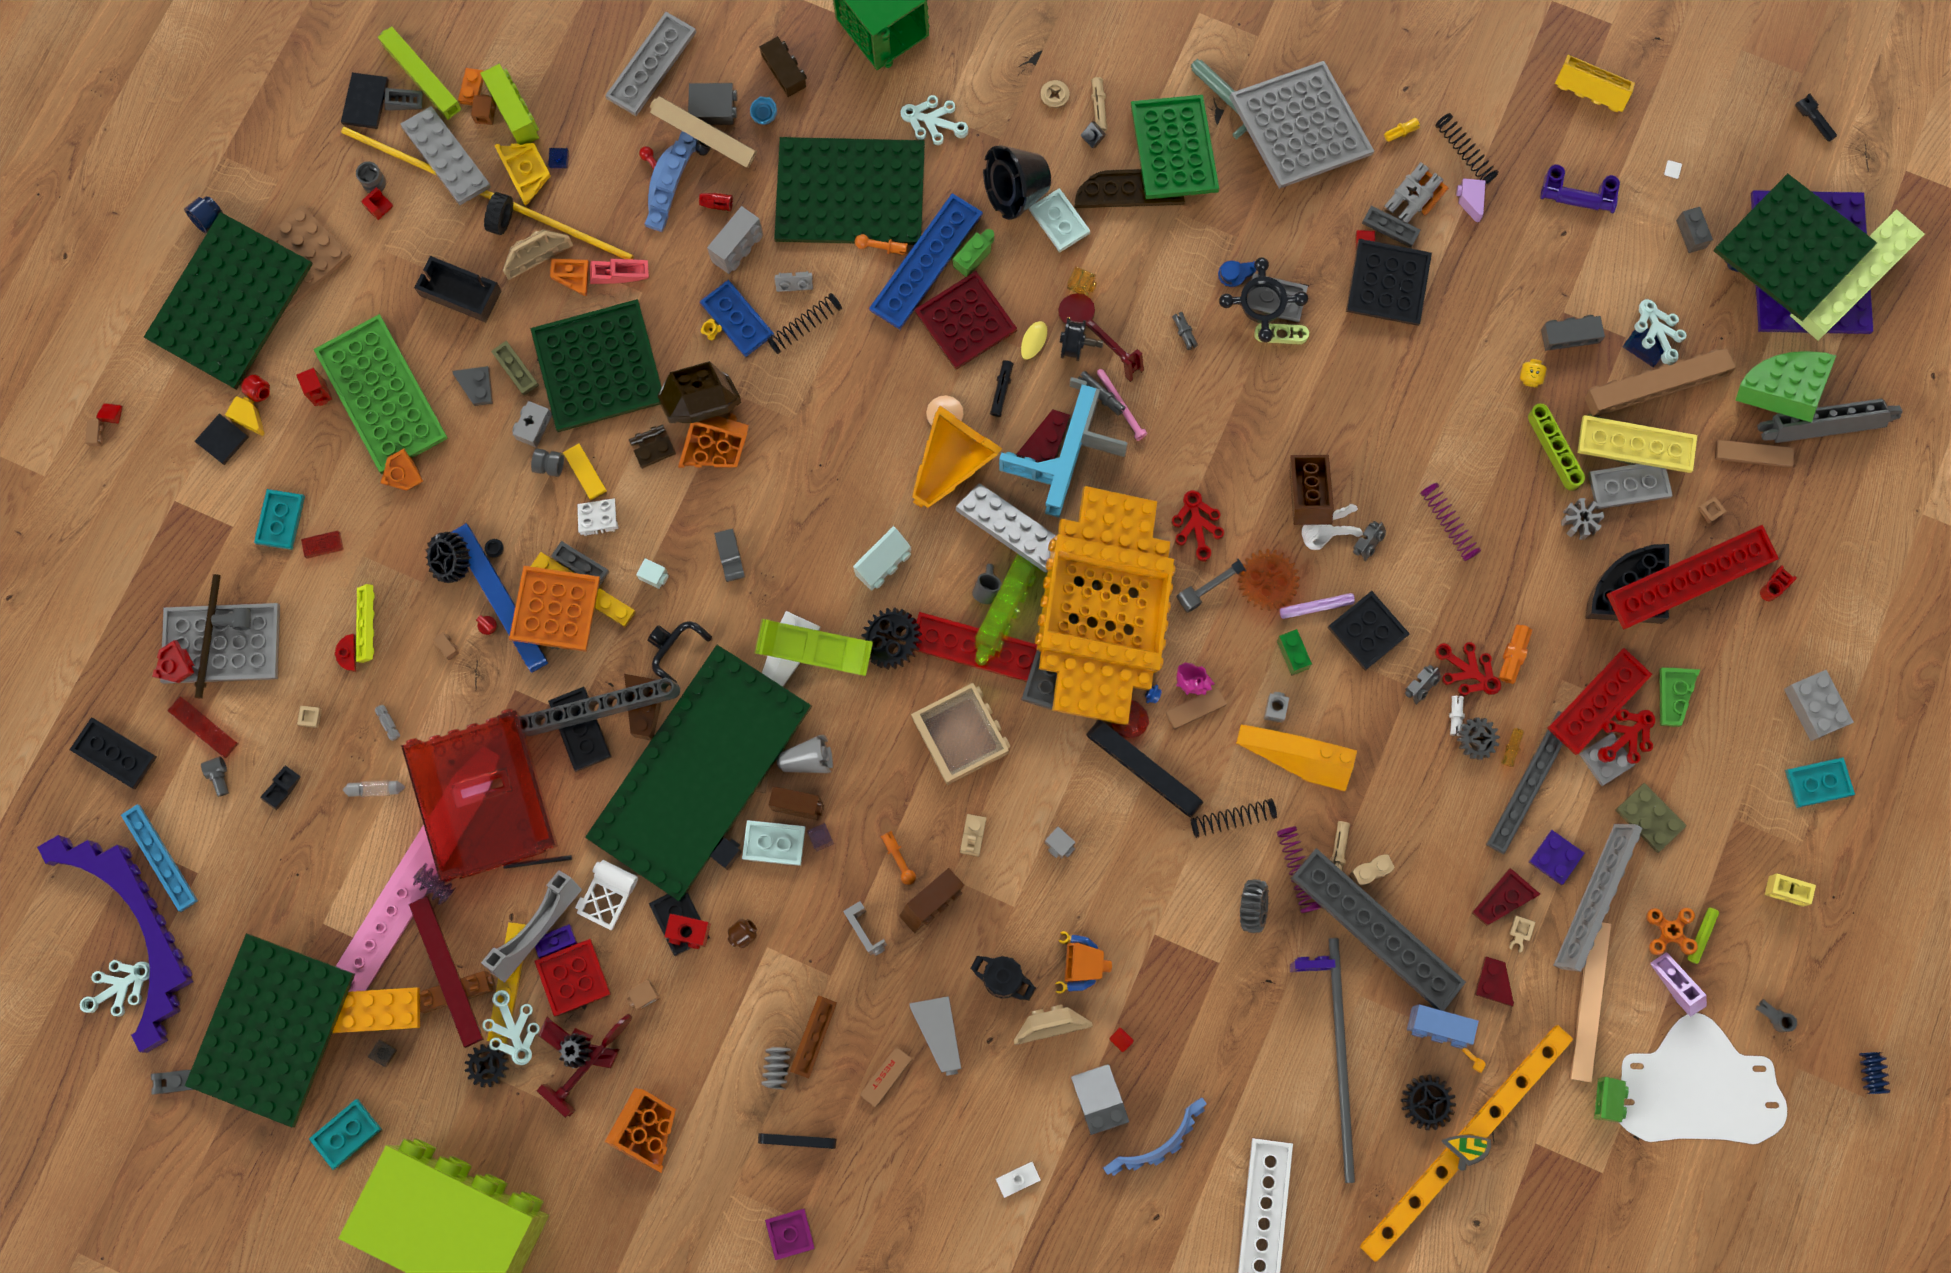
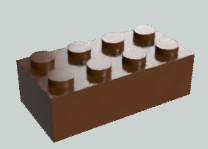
M1291 455L1289 473L1293 524L1332 525L1334 504L1329 455Z

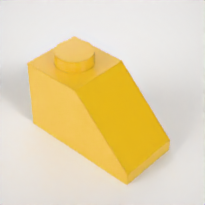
M236 396L225 416L232 422L264 436L265 432L259 410L253 405L254 401L247 397L242 399Z

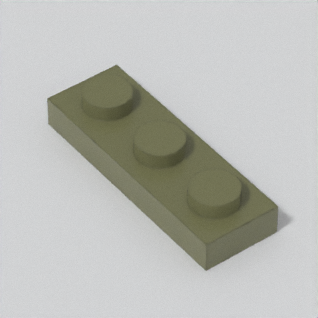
M507 341L491 351L523 396L539 386Z

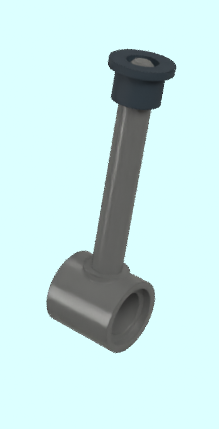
M1237 558V561L1231 565V568L1195 591L1190 586L1180 592L1176 598L1186 613L1196 609L1203 603L1200 599L1202 595L1237 573L1238 575L1242 571L1246 572L1241 561Z

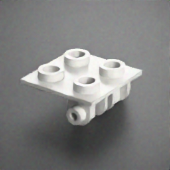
M615 498L577 504L578 532L581 535L598 534V530L604 533V529L606 532H615V529H619L618 522H616Z

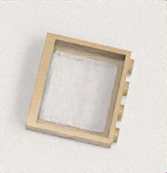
M974 683L911 714L947 785L1009 754L1008 748H1010V744L1007 738H1002L999 733L1002 729L997 720L993 721L990 716L993 712L988 703L984 704L981 699L984 695L980 687H975Z

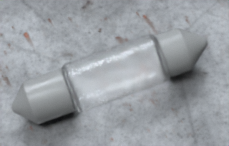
M361 781L360 783H348L343 788V792L349 797L390 796L399 794L405 789V786L399 781Z

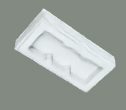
M1030 1162L996 1178V1181L1005 1198L1041 1181L1033 1162Z

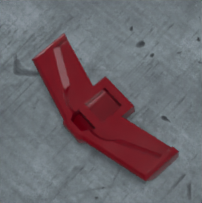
M547 1016L538 1036L556 1050H560L562 1047L559 1043L565 1041L564 1037L571 1035ZM577 1028L572 1032V1034L584 1035L587 1037L586 1041L591 1042L593 1038L592 1035ZM590 1044L589 1049L594 1051L599 1046ZM605 1047L602 1055L593 1065L611 1069L620 1049Z

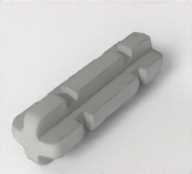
M384 705L376 707L375 712L379 716L385 731L388 732L389 739L392 741L398 739L400 734L395 729L396 726L391 716L387 713L386 707Z

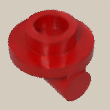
M480 615L476 619L478 622L477 628L482 634L490 635L495 632L497 623L493 617H483Z

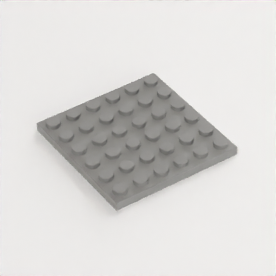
M1324 61L1232 92L1229 96L1279 189L1371 156L1374 153V149Z

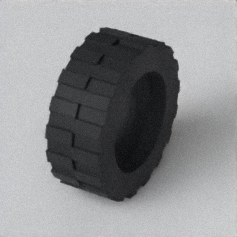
M495 192L491 196L484 218L486 231L497 235L505 233L513 212L514 203L512 196Z

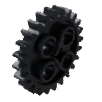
M894 607L893 611H891L889 608H886V613L880 610V616L877 617L873 614L874 621L868 620L867 622L870 626L863 627L867 633L861 634L866 641L873 642L870 654L871 663L877 664L880 668L884 666L887 670H889L890 666L896 669L897 664L904 667L903 661L910 663L909 656L916 657L913 651L920 650L916 644L922 643L917 638L922 635L920 631H917L921 627L915 624L917 620L903 609L899 611ZM890 623L889 628L884 630L885 626ZM906 629L905 635L901 636V632ZM877 633H883L891 638L895 637L899 641L906 642V644H900L892 639L888 640L884 636L877 635ZM882 641L881 646L877 648L878 642ZM899 647L898 651L893 654V650Z

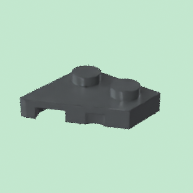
M488 366L452 371L474 406L493 404L490 368Z

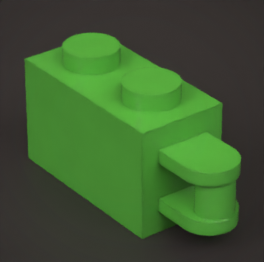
M986 229L981 235L976 232L953 258V267L965 277L970 275L991 253L994 231Z

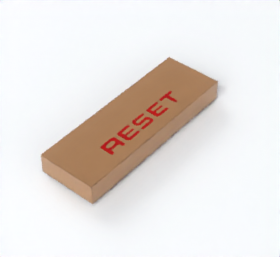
M896 1047L861 1092L860 1096L876 1108L911 1062L912 1058Z

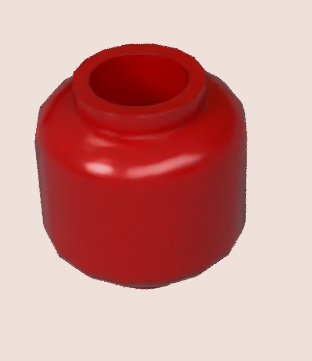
M250 375L244 379L241 390L252 401L261 402L268 398L270 385L260 376Z

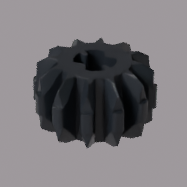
M572 1034L571 1036L564 1037L565 1041L559 1043L562 1047L557 1051L562 1054L559 1060L564 1061L566 1067L578 1068L579 1066L586 1065V1061L591 1059L588 1055L593 1051L589 1049L591 1042L586 1041L587 1037L584 1035Z

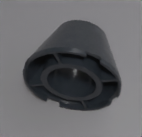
M1003 145L991 147L986 153L984 159L985 161L987 160L986 169H983L986 193L995 211H1000L1004 219L1012 220L1018 218L1049 191L1051 173L1046 160L1040 154Z

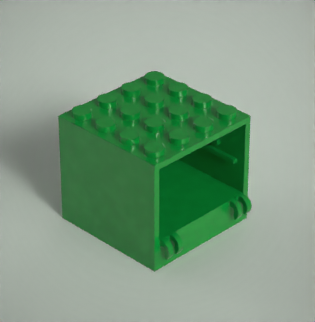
M833 0L835 18L876 70L883 66L890 68L895 58L929 36L928 0Z

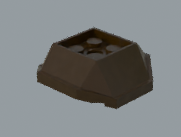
M710 361L670 372L658 394L659 403L669 423H695L729 413L736 405L738 406L741 403L740 395L730 376L721 372Z

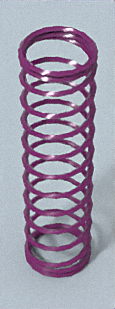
M1433 483L1430 486L1426 487L1424 490H1422L1420 494L1421 496H1425L1424 500H1431L1428 503V507L1435 506L1432 510V513L1440 512L1436 516V519H1443L1440 523L1441 526L1448 525L1444 530L1445 532L1452 531L1449 534L1448 538L1457 537L1453 541V545L1460 544L1457 547V551L1465 550L1461 554V557H1463V561H1467L1475 555H1477L1478 553H1480L1482 549L1478 547L1463 556V554L1466 551H1468L1471 547H1473L1475 544H1477V542L1462 549L1459 548L1473 536H1470L1460 542L1454 543L1459 537L1465 534L1468 531V529L1455 536L1450 537L1457 529L1463 526L1464 523L1450 530H1446L1460 517H1457L1456 519L1450 522L1442 524L1449 516L1455 513L1456 510L1443 517L1438 518V516L1447 508L1452 506V504L1438 511H1434L1441 503L1446 501L1448 498H1445L1444 500L1438 503L1430 505V503L1434 499H1436L1438 496L1444 493L1442 491L1441 493L1431 498L1425 499L1432 491H1434L1436 488L1440 486L1438 483Z
M1296 826L1277 831L1278 837H1287L1280 844L1289 845L1283 848L1282 852H1292L1284 858L1285 860H1294L1287 864L1289 868H1299L1302 864L1289 865L1306 857L1287 858L1302 851L1303 848L1284 851L1291 846L1301 843V841L1282 843L1299 835L1298 833L1285 835L1297 831ZM1298 868L1293 869L1289 874L1293 875L1294 873L1292 872L1298 870ZM1298 885L1294 887V890H1303L1301 888H1297L1299 887ZM1302 891L1296 895L1297 898L1308 897L1298 903V905L1301 906L1310 905L1301 909V913H1307L1321 908V906L1317 902L1301 904L1302 902L1312 898L1309 895L1299 896L1305 893V891Z

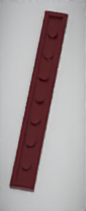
M428 896L410 903L409 907L463 1047L467 1048L484 1040L434 909Z

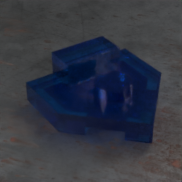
M1647 328L1642 333L1634 330L1622 347L1654 368L1664 353L1657 335L1654 337L1655 344L1650 349L1643 347L1642 340L1647 336L1650 328Z

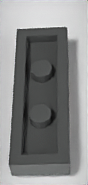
M1373 206L1369 208L1362 224L1412 248L1421 231Z
M563 541L559 543L551 555L554 560L575 573L600 577L599 587L609 573L608 569Z

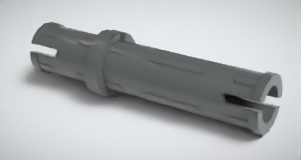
M1086 371L1080 374L1082 378L1079 376L1078 379L1087 381V386L1100 389L1099 399L1104 406H1108L1117 416L1123 413L1121 409L1124 411L1126 407L1115 398L1112 392L1109 393Z

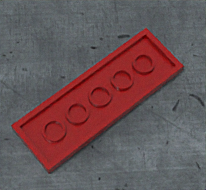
M1622 648L1547 729L1573 754H1579L1603 728V724L1610 721L1616 712L1626 704L1653 674L1625 648Z

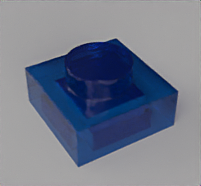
M549 148V167L568 168V148Z

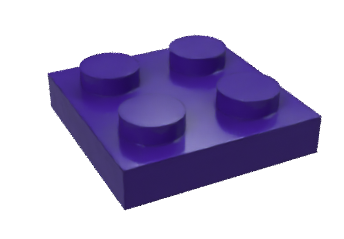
M1550 830L1529 860V863L1560 885H1563L1585 853L1553 830Z
M1318 956L1314 958L1315 960H1309V957H1297L1290 964V972L1332 970L1336 967L1335 959H1329V956Z

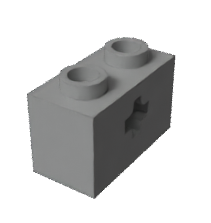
M528 401L527 405L521 409V417L514 424L512 432L516 440L537 448L552 417V413L548 408Z

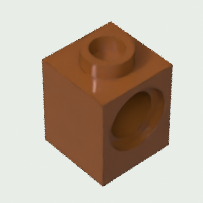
M485 94L481 96L474 95L471 112L474 122L477 124L493 125L496 110L493 97Z

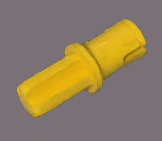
M1413 118L1403 124L1399 123L1397 127L1384 133V137L1387 142L1400 136L1405 137L1408 133L1419 129L1420 126L1418 125L1420 123L1417 118Z

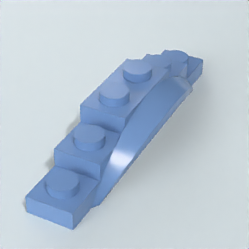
M683 131L678 141H675V144L666 149L659 158L650 181L648 194L649 214L645 227L663 232L680 177L690 156L695 152L698 139Z
M1199 1098L1184 1109L1185 1115L1179 1129L1161 1147L1141 1156H1118L1104 1166L1103 1170L1107 1175L1111 1173L1114 1176L1123 1169L1121 1167L1123 1164H1125L1128 1170L1133 1168L1134 1171L1146 1162L1149 1165L1154 1163L1155 1166L1165 1160V1154L1168 1152L1173 1154L1182 1148L1180 1145L1183 1142L1182 1136L1193 1130L1191 1125L1195 1123L1191 1115L1194 1114L1196 1117L1205 1111L1203 1108L1206 1105L1204 1099Z

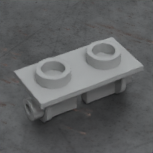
M808 271L796 272V276H792V273H779V275H775L776 291L813 290V275Z

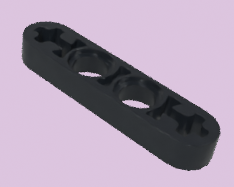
M758 1133V1144L836 1149V1138Z

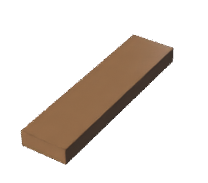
M1717 440L1715 460L1792 468L1794 448Z

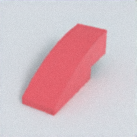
M611 259L610 262L591 261L589 266L590 284H615L648 279V260Z

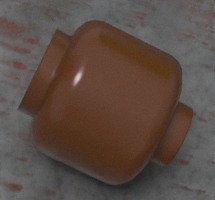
M739 919L728 929L729 943L733 947H747L757 937L755 924L749 919Z

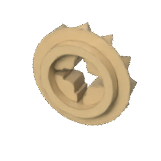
M1058 80L1045 83L1041 89L1043 104L1048 105L1049 108L1064 106L1067 100H1069V89L1066 84ZM1052 92H1058V98H1052Z

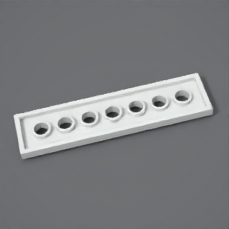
M1252 1138L1238 1273H1280L1293 1144ZM1269 1155L1273 1156L1276 1160V1164L1272 1168L1265 1165V1158ZM1266 1176H1270L1274 1180L1271 1188L1263 1186V1179ZM1263 1197L1271 1199L1272 1204L1270 1208H1262L1260 1202ZM1261 1218L1269 1220L1270 1225L1266 1230L1259 1228L1258 1222ZM1259 1239L1267 1241V1248L1263 1251L1258 1250L1256 1247V1242ZM1259 1259L1265 1262V1269L1261 1272L1256 1271L1254 1268L1255 1261Z

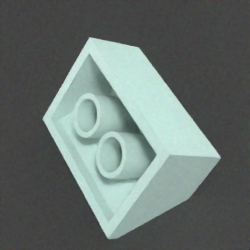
M893 526L853 566L856 577L871 591L874 588L878 589L884 583V578L888 574L892 575L898 569L897 565L901 561L905 562L911 556V546Z

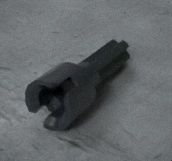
M1810 93L1804 99L1798 101L1795 107L1803 117L1808 116L1827 142H1830L1837 137V134L1819 112V104Z

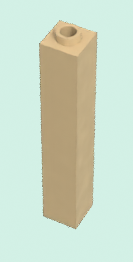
M660 96L657 99L654 98L650 105V113L747 168L750 167L757 154V151Z

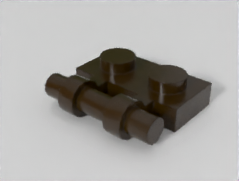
M664 425L653 426L650 428L651 430L642 434L639 432L635 434V437L629 439L631 446L639 443L640 448L633 451L642 469L676 454L669 437L661 438L659 435L666 432ZM652 437L655 438L656 441L645 445V440Z

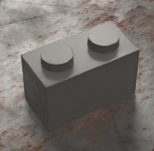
M1701 207L1689 209L1680 214L1676 222L1688 253L1706 249L1713 238Z

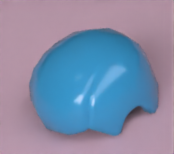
M760 96L752 102L750 116L758 124H769L777 116V106L772 98Z

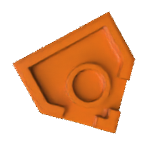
M405 449L387 457L381 484L408 491L424 482L414 461L409 457Z

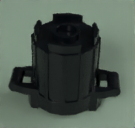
M976 956L970 968L984 982L987 991L994 997L1030 1001L1036 990L1032 982L1022 974L1021 966L1014 958L1001 956L992 959ZM983 961L988 963L985 966L984 974L978 972ZM1022 983L1029 985L1023 996L1018 994Z

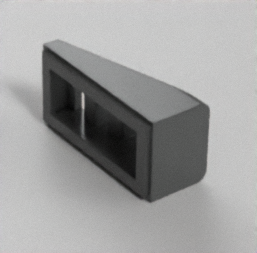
M386 88L385 110L422 109L423 91ZM400 97H402V102H398ZM406 97H410L409 103L406 102ZM413 97H417V103H413Z

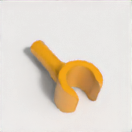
M1463 1048L1462 1051L1475 1062L1472 1068L1482 1073L1486 1066L1485 1062L1474 1056L1467 1048Z

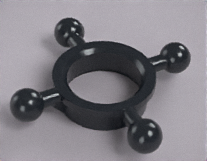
M1260 257L1254 262V267L1258 271L1259 277L1250 280L1244 286L1241 297H1232V295L1226 293L1220 296L1219 304L1222 308H1230L1234 304L1241 305L1249 319L1261 323L1262 329L1259 331L1258 337L1260 341L1267 343L1273 338L1269 322L1277 319L1284 312L1287 303L1304 306L1309 298L1304 291H1299L1295 295H1287L1285 288L1280 282L1266 277L1269 262L1266 258ZM1258 287L1270 288L1279 297V307L1275 312L1268 315L1257 314L1248 305V294Z

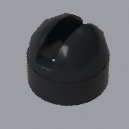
M698 140L695 150L699 155L705 156L711 147Z

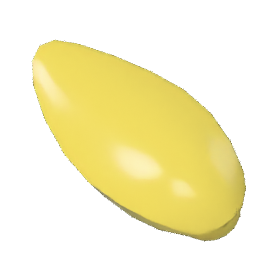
M1035 322L1026 331L1021 346V355L1024 360L1034 357L1043 347L1047 337V326L1044 322Z

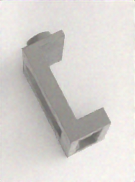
M861 901L843 911L870 956L872 954L877 956L885 951L884 947L887 946L885 940L883 939L877 944L872 945L856 919L867 912Z

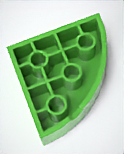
M1800 351L1780 354L1766 359L1753 367L1745 375L1739 386L1735 401L1812 423L1836 355L1826 352Z

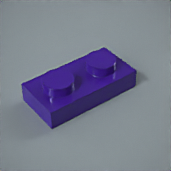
M568 924L545 934L535 946L538 957L543 958L577 944L571 925Z

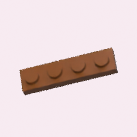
M818 995L790 1072L809 1079L837 1002Z

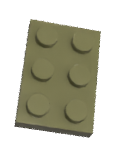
M1645 783L1638 787L1615 809L1628 824H1636L1642 827L1640 836L1657 853L1687 826Z

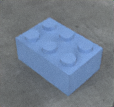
M1419 1004L1411 1009L1407 1030L1412 1031L1411 1035L1420 1038L1430 1036L1431 1041L1438 1043L1448 1041L1451 1042L1450 1046L1462 1049L1474 1044L1479 1021Z

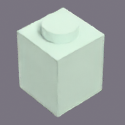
M646 558L636 574L639 580L658 589L668 579V571L665 567Z

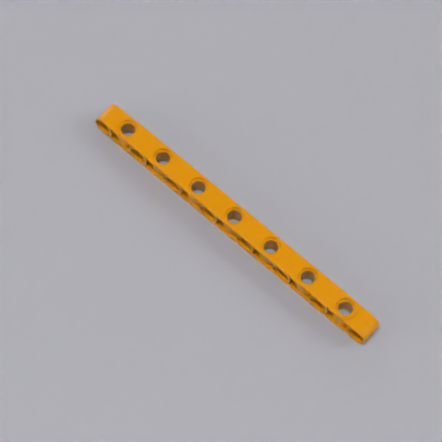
M1558 1024L1554 1026L1458 1135L1487 1138L1568 1047L1573 1038ZM1544 1047L1550 1050L1549 1058L1543 1056L1542 1050ZM1518 1077H1521L1524 1080V1086L1522 1088L1518 1087L1516 1084V1079ZM1492 1106L1498 1110V1115L1495 1118L1489 1112ZM1448 1147L1444 1149L1360 1245V1248L1374 1262L1384 1255L1459 1170L1460 1158ZM1439 1166L1445 1169V1175L1442 1178H1439L1436 1174ZM1413 1196L1418 1199V1205L1415 1208H1412L1409 1204V1200ZM1385 1227H1389L1392 1232L1391 1236L1387 1239L1382 1235V1230Z

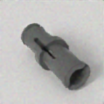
M1179 312V316L1175 314L1172 318L1179 330V336H1182L1187 350H1192L1191 347L1196 348L1198 343L1192 334V327L1188 325L1184 317V313Z

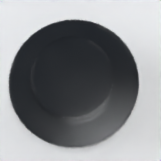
M490 539L485 544V552L492 558L499 557L504 551V545L498 539Z

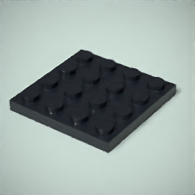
M1359 239L1346 312L1419 326L1432 252Z

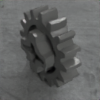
M1476 717L1473 720L1468 719L1467 724L1461 725L1463 731L1457 732L1461 735V738H1458L1457 741L1462 743L1459 749H1465L1464 755H1469L1470 759L1477 758V760H1483V757H1490L1489 752H1496L1493 747L1499 746L1496 739H1499L1500 736L1495 735L1498 729L1492 728L1493 722L1487 723L1486 718H1481L1480 720L1479 717ZM1483 737L1480 740H1473V738Z

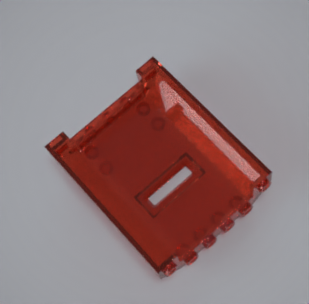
M503 710L501 715L485 720L486 723L470 724L465 730L454 729L449 731L448 735L442 737L435 735L426 742L413 738L407 740L406 744L401 745L439 881L448 882L458 877L463 879L540 855L547 852V849L558 846L521 718L516 710ZM499 778L502 780L503 786L466 798L462 797L461 790Z

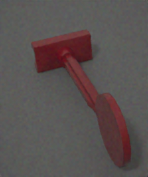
M1076 293L1070 294L1061 301L1058 308L1061 321L1066 325L1068 317L1071 318V321L1082 323L1083 320H1086V326L1121 358V361L1124 363L1125 377L1130 382L1133 380V373L1137 369L1141 373L1144 371L1143 355L1138 349L1131 354L1126 353L1092 320L1095 315V306L1091 298L1085 294Z
M627 1014L621 1018L607 1033L602 1044L589 1055L591 1059L586 1061V1065L580 1066L556 1092L548 1084H542L536 1090L565 1118L567 1116L570 1117L576 1111L565 1101L570 1094V1090L602 1055L605 1047L624 1031L632 1020V1016Z

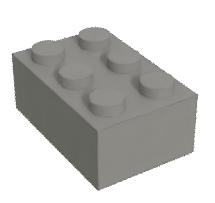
M741 206L707 247L712 263L728 274L732 270H736L740 260L750 253L754 243H758L763 236L759 218Z
M1827 670L1796 682L1784 689L1810 741L1854 723Z

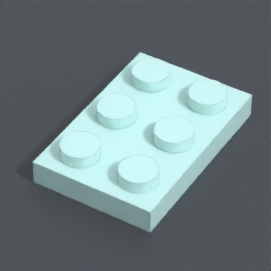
M1060 188L1029 208L1031 214L1059 252H1062L1090 234V229Z
M747 820L742 860L801 866L806 827Z

